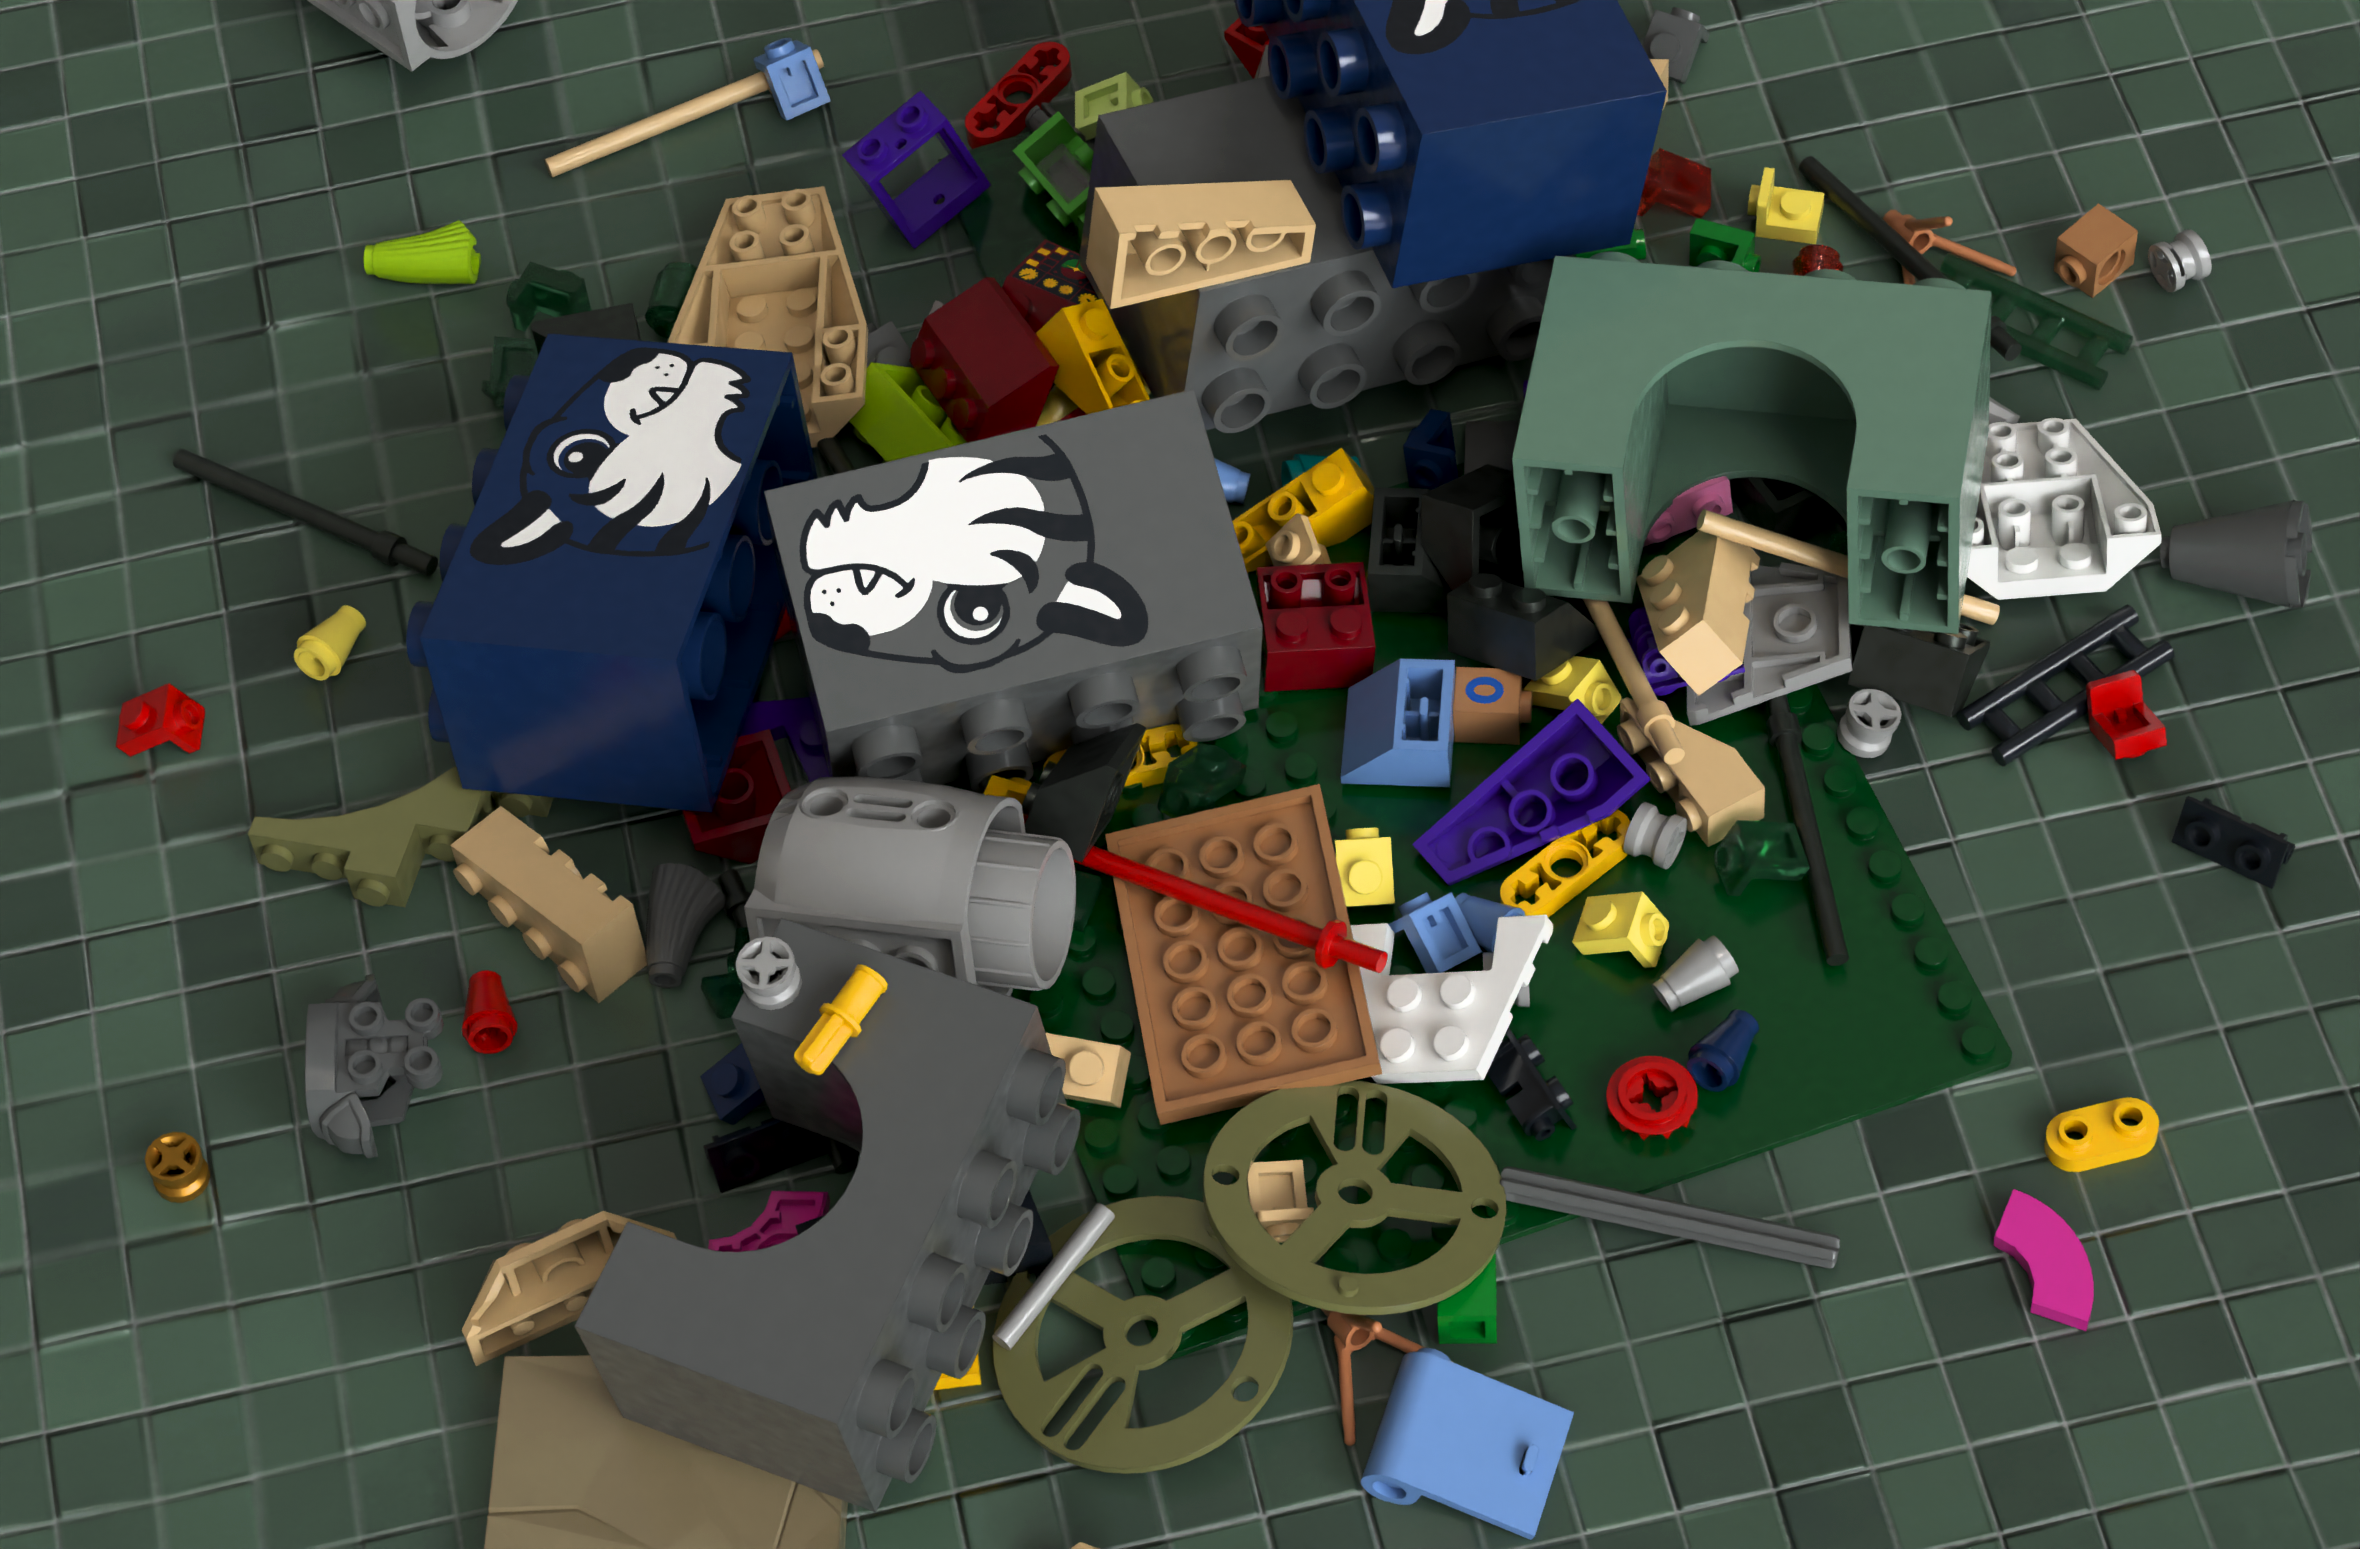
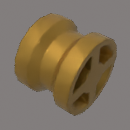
M171 1132L155 1139L148 1147L145 1155L146 1168L153 1178L157 1192L162 1198L170 1202L183 1203L191 1201L203 1193L210 1180V1171L206 1160L202 1156V1150L194 1137L183 1132ZM178 1169L181 1170L182 1173L171 1174L170 1170Z

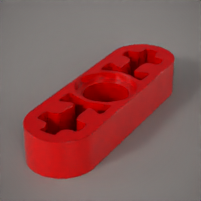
M1051 41L1033 46L968 112L965 117V128L968 144L973 150L983 154H993L1006 148L1026 127L1025 119L1029 111L1036 105L1043 110L1041 103H1049L1069 83L1072 77L1070 54L1065 46ZM1017 91H1024L1032 95L1028 101L1020 104L1010 103L1006 100L1008 95Z

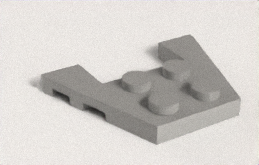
M1781 562L1779 568L1759 565L1758 569L1752 572L1750 570L1749 583L1755 588L1753 600L1745 602L1743 612L1750 620L1744 652L1745 672L1731 675L1726 680L1714 684L1700 696L1690 686H1687V715L1690 726L1700 725L1853 671L1851 624H1849L1848 579L1813 567Z

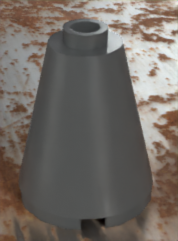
M2291 500L2175 525L2172 528L2171 536L2162 537L2160 547L2161 567L2163 569H2170L2173 580L2289 608L2305 607L2311 579V570H2306L2307 552H2312L2309 506L2305 501Z

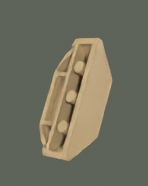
M601 1211L586 1219L569 1221L557 1232L533 1243H522L513 1247L506 1255L492 1262L462 1328V1333L475 1365L478 1366L578 1320L627 1222L677 1239L675 1234L616 1214Z

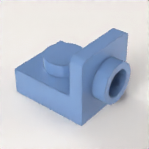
M783 38L765 46V54L753 59L756 68L764 72L780 116L786 121L831 101L810 46L798 40L792 41L791 38Z
M1426 892L1399 906L1398 909L1402 918L1388 924L1394 933L1404 929L1426 973H1443L1482 952L1452 892L1433 902Z

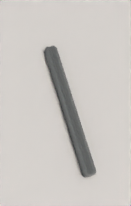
M1511 1166L1504 1167L1501 1172L1502 1179H1500V1184L1504 1187L1507 1201L1828 1269L1834 1268L1837 1262L1840 1238L1834 1234Z

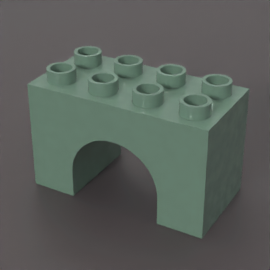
M1612 251L1601 252L1590 258L1555 256L1512 456L1524 588H1536L1542 590L1548 596L1632 603L1645 540L1656 520L1673 504V499L1698 484L1721 476H1726L1728 479L1747 477L1769 478L1789 482L1817 494L1834 507L1847 523L1849 624L1958 634L1989 432L1991 291L1966 289L1959 283L1944 278H1927L1913 285L1856 280L1845 272L1834 269H1819L1809 272L1804 276L1751 272L1736 263L1723 260L1707 261L1697 267L1641 263L1630 255Z

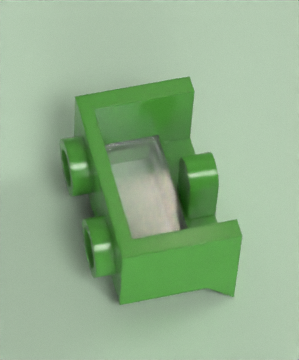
M1058 111L1012 151L1025 165L1018 174L1036 195L1040 194L1044 189L1050 194L1052 199L1045 205L1060 223L1067 227L1073 221L1078 227V216L1086 211L1093 150L1079 137Z

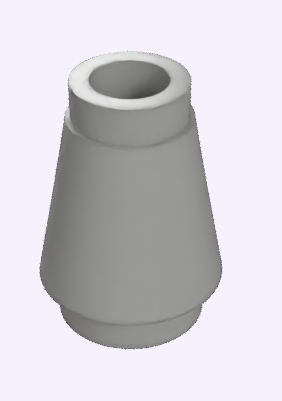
M1712 935L1704 942L1698 938L1660 976V979L1652 984V988L1665 1008L1672 1012L1679 1006L1682 1007L1731 985L1730 978L1737 974L1739 969L1729 951L1716 936Z

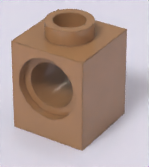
M2098 203L2057 238L2054 272L2059 274L2066 284L2077 287L2091 298H2094L2134 264L2138 230Z

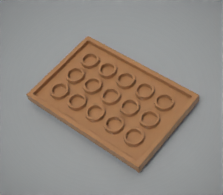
M1320 784L1105 834L1109 852L1321 929L1329 921L1336 919L1343 921L1347 926V938L1354 940ZM1113 877L1156 1113L1160 1125L1246 1106L1254 1100L1279 1089L1332 1086L1382 1074L1360 966L1339 959L1333 967L1324 969L1316 964L1315 950Z

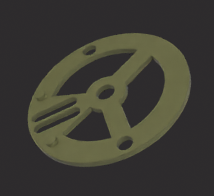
M1350 1081L1332 1086L1279 1089L1254 1100L1230 1118L1219 1131L1207 1155L1203 1174L1202 1195L1210 1226L1223 1248L1240 1267L1268 1288L1290 1299L1323 1310L1345 1314L1387 1315L1403 1313L1427 1307L1456 1294L1477 1278L1492 1260L1503 1234L1506 1217V1194L1504 1187L1500 1184V1179L1502 1178L1488 1150L1463 1123L1442 1108L1419 1096L1400 1089L1364 1081ZM1342 1094H1350L1358 1102L1354 1148L1349 1151L1340 1150L1334 1145L1337 1097ZM1369 1098H1379L1386 1104L1383 1151L1375 1155L1367 1153L1362 1147L1365 1104ZM1310 1123L1333 1166L1326 1169L1317 1181L1315 1201L1318 1207L1281 1245L1264 1229L1252 1209L1247 1191V1176L1255 1158L1268 1143L1292 1128ZM1410 1136L1425 1145L1444 1163L1454 1178L1459 1192L1391 1183L1380 1170ZM1219 1172H1227L1234 1175L1237 1181L1230 1185H1224L1216 1182L1212 1176ZM1356 1186L1367 1191L1371 1199L1363 1204H1351L1343 1200L1338 1192L1344 1187ZM1480 1205L1488 1206L1495 1211L1496 1215L1492 1218H1481L1473 1213L1472 1208ZM1387 1216L1458 1225L1453 1236L1437 1253L1405 1269L1385 1273L1361 1274L1337 1271L1315 1264L1348 1228L1372 1227L1381 1223Z
M1148 1196L1104 1205L1115 1215L1114 1220L1012 1349H1004L993 1339V1360L997 1382L1007 1406L1023 1430L1035 1442L1053 1455L1069 1463L1106 1473H1146L1171 1468L1203 1456L1225 1443L1254 1418L1276 1388L1284 1371L1293 1337L1294 1316L1292 1299L1268 1288L1234 1261L1223 1248L1211 1228L1204 1202L1174 1196ZM1090 1212L1072 1220L1048 1237L1051 1243L1053 1258ZM1153 1239L1173 1240L1196 1246L1209 1252L1229 1268V1270L1167 1301L1152 1295L1135 1296L1123 1301L1074 1273L1080 1266L1102 1252L1126 1243ZM1027 1271L1016 1273L999 1308L994 1333L1033 1285L1030 1282L1031 1274H1028ZM1050 1302L1103 1331V1340L1106 1348L1051 1379L1044 1381L1038 1358V1339L1046 1309ZM1247 1302L1248 1330L1245 1345L1234 1370L1223 1385L1208 1400L1181 1417L1159 1425L1128 1428L1139 1371L1158 1367L1170 1359L1180 1345L1182 1333ZM1141 1320L1155 1322L1158 1325V1333L1150 1343L1137 1346L1127 1341V1333L1133 1324ZM1092 1369L1102 1370V1377L1062 1430L1055 1436H1045L1044 1429L1087 1372ZM1115 1382L1126 1384L1125 1390L1079 1449H1067L1068 1440L1109 1386ZM1253 1382L1258 1385V1392L1251 1400L1238 1401L1234 1398V1391L1240 1384Z

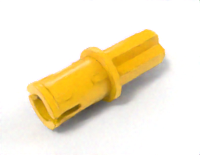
M858 964L854 969V973L832 1003H823L819 1011L822 1016L794 1052L793 1058L803 1070L818 1076L823 1074L849 1037H857L862 1030L859 1024L880 995L888 988V983L873 969Z

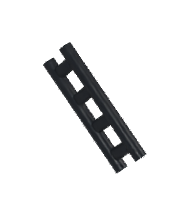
M2127 604L1957 712V719L1960 725L1968 731L1984 722L2003 741L1992 748V755L1999 765L2006 766L2088 713L2086 688L2063 702L2044 682L2066 668L2085 686L2089 682L2130 670H2135L2143 678L2174 658L2173 648L2163 639L2147 648L2129 630L2130 627L2138 623L2139 618L2133 607ZM2110 641L2129 661L2105 675L2087 655ZM2026 695L2045 715L2021 729L2002 709Z

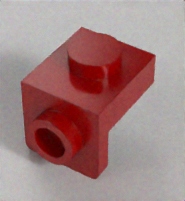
M2135 670L2095 680L2086 685L2090 731L2115 760L2139 757L2149 750L2167 745L2166 728L2143 702L2141 676Z
M170 683L122 703L116 747L131 757L170 740L189 754L198 751L201 745L205 709Z

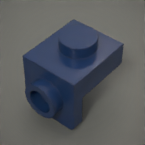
M1430 409L1418 427L1413 428L1409 433L1407 441L1403 445L1409 487L1433 490L1458 478L1450 412Z
M742 1043L700 1076L719 1119L731 1125L736 1124L765 1100Z

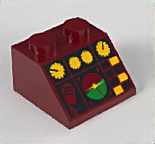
M1046 239L1007 275L1002 289L1035 333L1062 308L1099 300L1079 264L1080 254Z

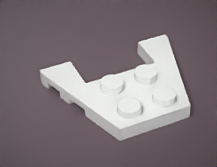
M1548 916L1498 917L1491 970L1389 975L1395 933L1388 923L1351 925L1354 941L1385 951L1388 955L1386 966L1381 973L1360 967L1382 1074L1371 1076L1376 1084L1484 1080L1512 1021L1513 1016L1510 1010L1521 987L1528 986L1536 969L1532 963L1541 943L1547 944L1553 933V924Z

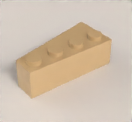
M1291 180L1095 187L1086 265L1110 309L1310 263L1316 224Z
M502 806L498 807L450 845L457 864L453 873L461 886L469 894L475 895L479 892L487 899L491 912L502 925L507 928L512 924L515 925L523 933V939L529 949L538 958L544 960L546 957H549L556 963L561 977L575 992H580L584 989L595 1001L600 1003L647 965L646 950L633 904L622 895L612 901L605 893L608 890L605 883L592 873L583 879L575 867L572 858L560 849L550 856L549 848L542 836Z

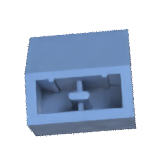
M1400 658L1349 687L1340 777L1341 784L1450 787L1454 742L1455 660Z

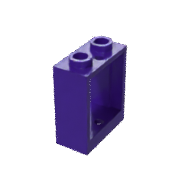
M921 90L842 154L887 220L914 249L992 186L948 119ZM936 135L948 155L892 200L880 183V180ZM945 198L943 203L936 205L939 199Z

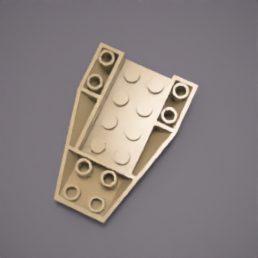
M825 187L794 189L726 199L667 343L792 352L811 448L817 447V443L821 439L833 438L865 405L869 330Z

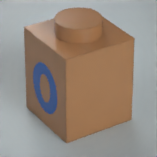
M1456 667L1453 702L1454 741L1461 743L1520 745L1521 723L1531 724L1533 692L1523 691L1522 676L1499 668Z

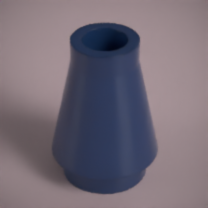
M1732 1010L1724 1021L1690 1048L1687 1071L1690 1072L1699 1086L1709 1091L1720 1092L1738 1081L1753 1038L1759 1031L1756 1019L1746 1011Z

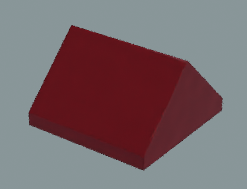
M770 729L738 738L712 813L682 810L695 850L746 864H752L758 860L763 837L770 818L780 800L791 791Z

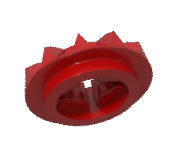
M1642 1056L1632 1059L1621 1065L1609 1080L1606 1091L1609 1115H1613L1618 1121L1622 1132L1629 1129L1638 1133L1643 1141L1649 1135L1660 1134L1668 1139L1671 1133L1679 1127L1687 1128L1692 1114L1697 1110L1698 1090L1696 1082L1684 1066L1672 1059L1662 1056ZM1644 1084H1647L1649 1091L1652 1090L1656 1097H1663L1661 1098L1660 1112H1656L1648 1103H1641L1643 1101Z

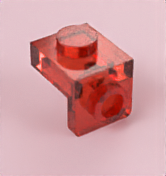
M1659 148L1650 159L1637 215L1644 216L1656 202L1701 219L1711 208V168Z

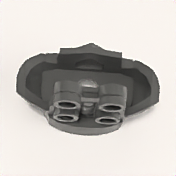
M374 974L366 975L364 981L354 982L341 987L332 998L326 999L325 1003L308 1004L305 1045V1094L308 1118L312 1131L318 1138L326 1140L330 1145H335L343 1153L364 1154L366 1158L378 1157L372 1127L403 1122L414 1088L427 1089L434 1087L441 1080L443 1074L437 1053L428 1047V1040L435 1039L442 1032L444 1026L438 1005L429 998H418L410 1002L406 1007L405 1019L388 1020L382 1008L383 1005ZM387 1080L393 1084L378 1099L361 1100V1097L379 1096Z

